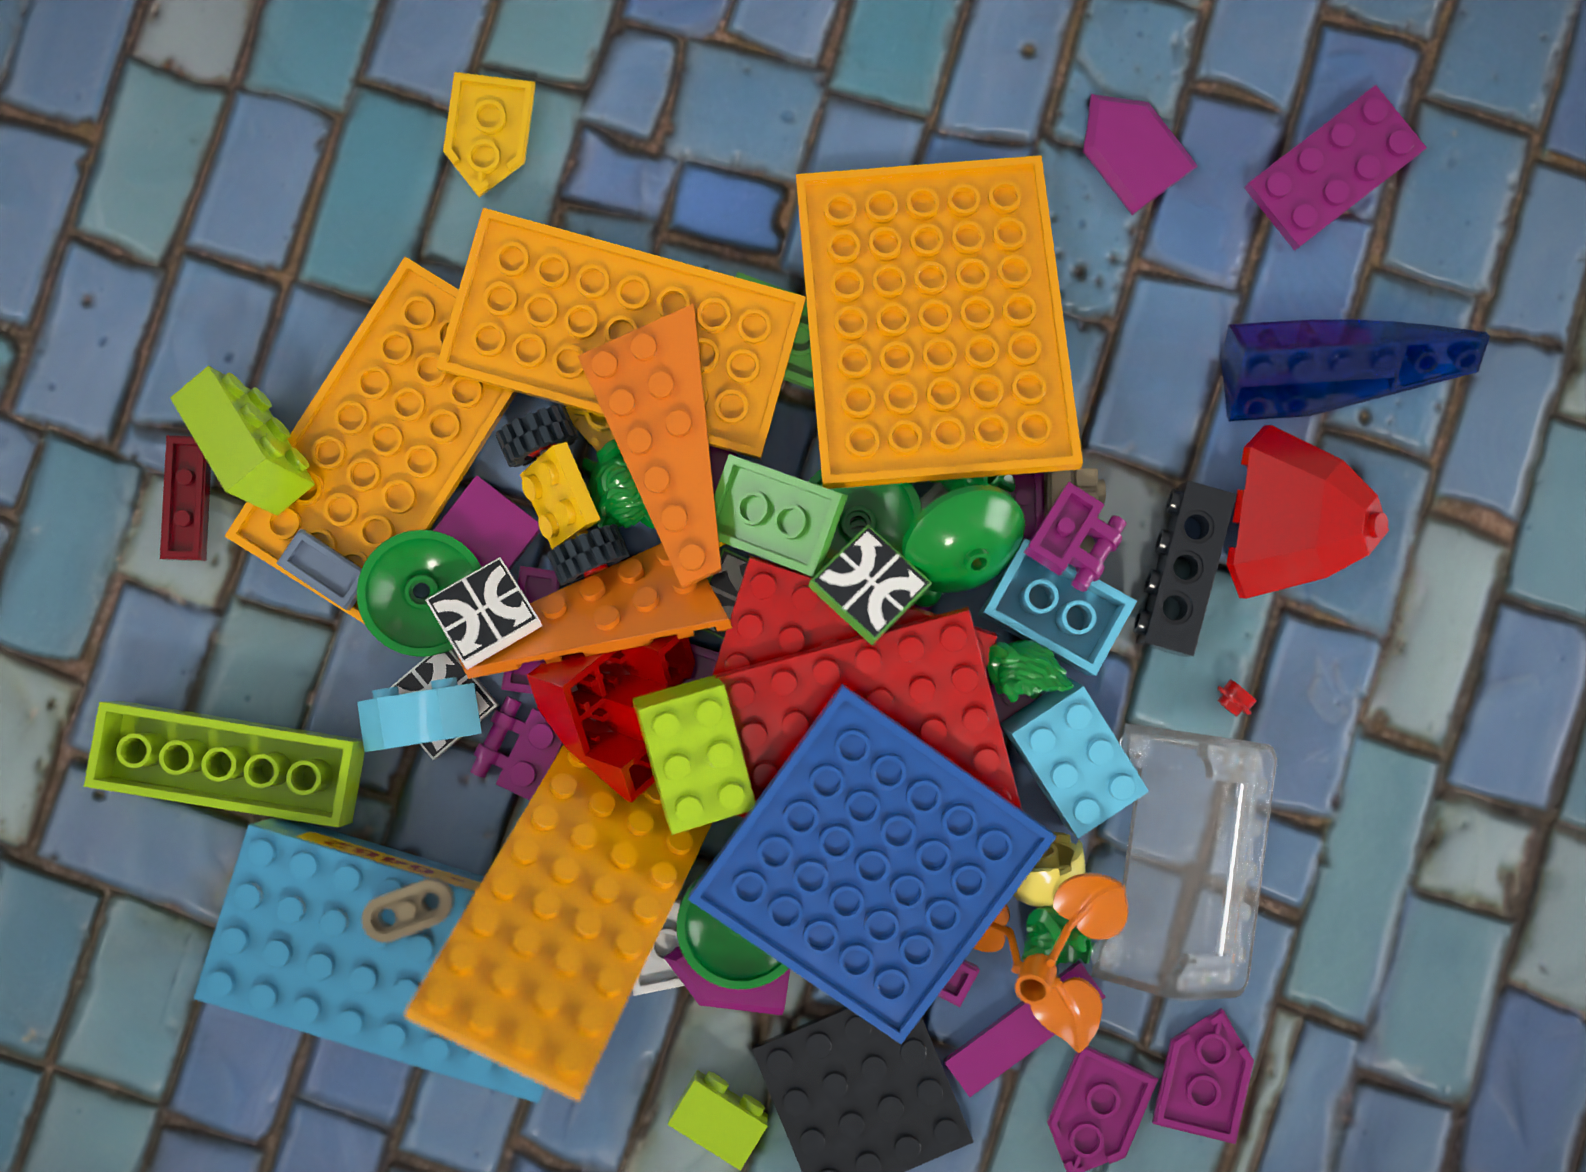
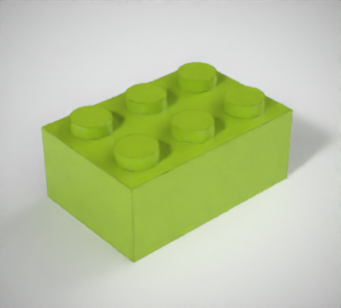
M208 365L170 397L227 493L278 516L315 485L306 470L310 467L308 461L297 449L291 446L288 438L291 436L290 432L281 421L273 417L269 411V408L272 407L270 400L258 388L249 389L232 373L228 372L225 375Z
M716 674L633 698L663 812L672 835L748 812L755 804L725 686L719 678L715 679Z

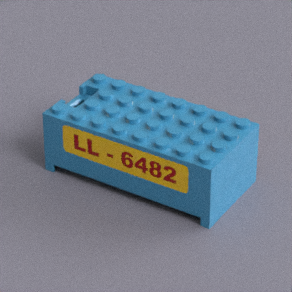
M271 818L248 825L193 999L535 1103L540 1102L548 1088L533 1079L404 1018L408 1005L485 876L306 822ZM427 878L441 879L452 888L455 896L454 909L448 918L435 926L391 942L375 941L364 931L362 926L363 911L366 905L378 896ZM428 893L425 897V902L428 907L436 909L439 906V898L434 893ZM385 909L383 911V919L388 924H394L396 914L391 909Z

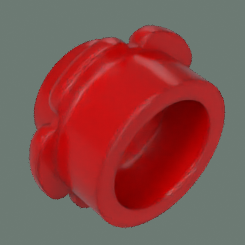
M1230 679L1223 688L1221 686L1217 687V690L1222 694L1217 701L1235 717L1241 712L1246 715L1251 714L1249 709L1257 700L1239 684Z

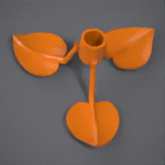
M1099 873L1075 875L1064 881L1057 889L1053 901L1054 909L1059 915L1069 921L1064 926L1049 956L1037 953L1028 956L1023 962L1021 961L1015 932L1011 927L1006 926L1010 918V910L1007 904L973 948L982 952H996L1003 948L1006 937L1008 938L1013 959L1012 972L1019 974L1015 983L1017 996L1023 1002L1031 1005L1034 1016L1046 1029L1065 1040L1077 1053L1082 1052L1087 1047L1098 1030L1103 1011L1102 999L1096 988L1085 979L1073 977L1062 982L1056 976V960L1075 926L1083 935L1091 939H1110L1122 931L1129 913L1125 886L1120 881Z

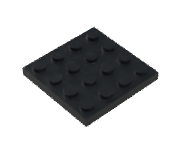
M843 1007L752 1046V1052L802 1172H906L974 1142L922 1017L902 1044L847 1007Z

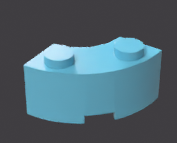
M457 677L431 681L432 689L400 695L398 687L373 690V699L357 702L364 752L482 734L475 684L458 685Z

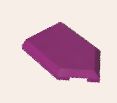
M1091 94L1083 153L1132 216L1198 167L1149 102Z
M680 946L675 947L664 956V959L699 1006L783 1015L791 969H788L776 980L760 987L729 989L707 981L693 970L683 956Z
M1222 1008L1170 1039L1152 1123L1236 1144L1254 1059L1240 1040Z
M1089 1045L1082 1052L1075 1053L1047 1119V1124L1066 1172H1085L1105 1163L1111 1164L1126 1158L1158 1082L1156 1076Z

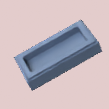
M299 529L276 564L345 610L350 611L357 601V583L362 568L306 530Z

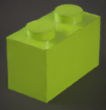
M696 1070L672 1109L667 1125L741 1171L768 1126V1114L764 1112L765 1107L761 1102L748 1094H744L741 1098L727 1089L729 1087L728 1082L711 1071H708L705 1075Z

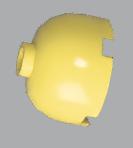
M1053 832L1056 836L1055 840L1013 896L1018 901L1032 907L1050 906L1054 908L1053 901L1059 886L1070 877L1085 873V858L1081 841L1078 840L1077 844L1071 843L1069 834Z

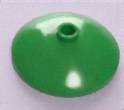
M821 469L808 482L822 486ZM911 483L830 489L848 497L822 569L860 533L853 531L850 527L851 521L856 518L862 519L866 526L869 525L902 555V544L906 532L913 520L922 511L919 496Z
M973 485L950 491L927 505L913 520L903 540L902 556L932 582L927 589L929 591L955 593L979 587L1002 572L1017 553L1025 532L1023 512L1016 500L1008 492L997 487Z
M411 530L394 535L374 549L361 569L357 583V604L362 620L379 642L398 653L426 657L450 651L453 649V646L430 609L426 599L482 567L474 554L464 544L447 534L432 530ZM418 583L427 584L429 586L428 595L423 598L416 597L413 594L415 585Z
M700 875L684 894L677 914L676 931L678 943L683 956L692 969L707 981L729 989L760 987L783 975L789 969L788 967L688 900L690 891L702 876Z

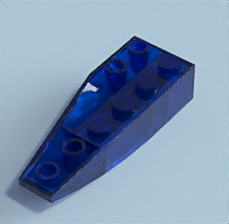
M1318 319L1229 324L1221 358L1226 416L1229 422L1308 417L1479 372L1490 336L1487 332L1376 320Z

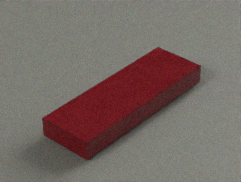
M166 435L160 559L207 560L211 466L193 436Z

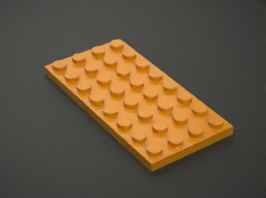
M483 208L436 368L442 372L604 416L578 359V355L694 303L709 446L761 460L802 317L806 296Z
M407 257L403 258L290 433L291 436L288 438V441L308 461L310 467L306 470L315 485L278 516L246 502L225 534V537L363 624L365 623L360 615L357 601L350 611L345 610L276 564L299 529H304L362 568L374 549L390 537L411 530H430L518 393L442 372L436 368L459 289Z
M563 745L408 1005L404 1018L579 1102L712 823L672 835L665 819L655 782L633 802L626 801Z

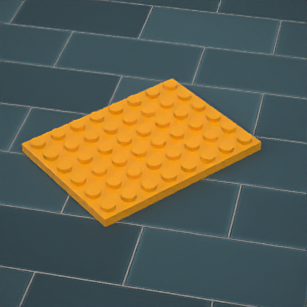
M1042 155L796 174L822 487L834 489L1081 469L1083 458Z

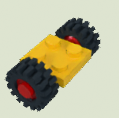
M553 405L548 409L541 408L533 414L530 412L521 419L516 418L511 421L512 424L504 425L501 427V430L496 432L495 436L509 467L515 468L522 464L525 466L533 462L520 474L522 489L527 499L533 504L539 518L538 525L542 535L550 543L552 550L548 552L547 556L561 586L569 585L597 574L630 557L617 524L606 525L600 529L596 528L589 533L587 529L601 519L569 449V445L574 444L578 440V435L564 405Z

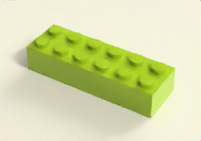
M99 701L84 787L339 828L353 823L365 752L363 739L132 702Z

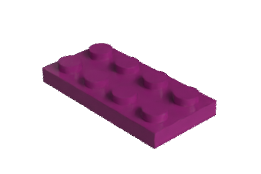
M1375 85L1251 180L1244 189L1295 251L1421 154L1427 147Z

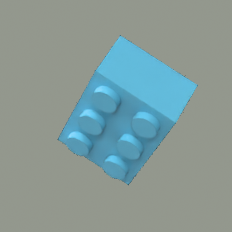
M1023 539L1014 558L1000 573L978 615L1022 640H1033L1040 645H1044L1054 653L1056 659L1082 674L1096 676L1137 601L1101 580L1092 581L1086 592L1075 589L1071 584L1077 574L1075 567L1069 564L1060 576L1023 553L1030 542L1027 539Z
M1068 678L1074 685L1072 689L1065 690L1064 692L1058 690L1055 692L1048 691L1001 722L1000 726L1062 824L1079 839L1148 793L1149 790L1085 687Z

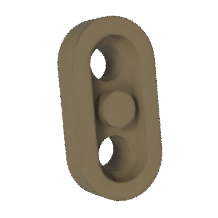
M427 878L378 896L371 900L363 911L362 926L364 931L375 941L391 942L435 926L448 918L452 913L455 905L454 892L445 881L438 878ZM428 893H434L438 896L439 906L436 909L427 906L425 897ZM385 909H391L395 912L396 921L394 924H388L384 921L383 911Z

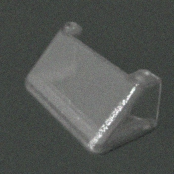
M1125 723L1124 735L1120 740V745L1132 765L1138 768L1137 773L1149 792L1134 801L1122 883L1126 889L1129 907L1128 919L1119 934L1110 939H1102L1095 943L1091 955L1093 962L1091 977L1180 1002L1239 997L1245 991L1250 976L1276 774V752L1273 746L1269 744Z

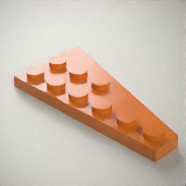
M694 303L578 355L582 368L682 588H686L722 571Z
M660 543L597 574L586 577L529 603L538 616L542 627L468 670L461 660L460 663L468 679L518 670L526 662L544 659L546 664L562 661L563 655L583 652L586 657L650 645L654 638L677 634L678 639L694 636L695 630L716 627L718 632L731 629L732 626L707 578L682 588L663 544Z

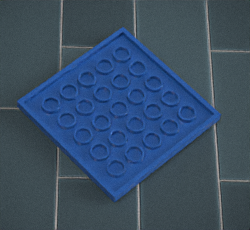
M841 684L755 802L752 809L747 813L690 891L688 900L902 1044L1055 840L1056 836L1038 821Z

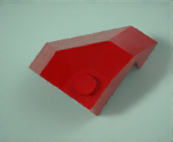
M1264 425L1243 447L1241 465L1247 468L1245 490H1237L1233 522L1239 524L1236 547H1229L1227 567L1239 598L1247 599L1325 579L1370 555L1388 533V518L1383 513L1378 495L1343 459L1273 425Z
M677 634L654 638L650 645L586 657L583 652L563 655L560 662L546 664L544 661L528 673L527 678L538 710L567 750L626 801L633 802L655 782L633 698L681 685L684 678L691 679L695 660L689 638L678 639Z

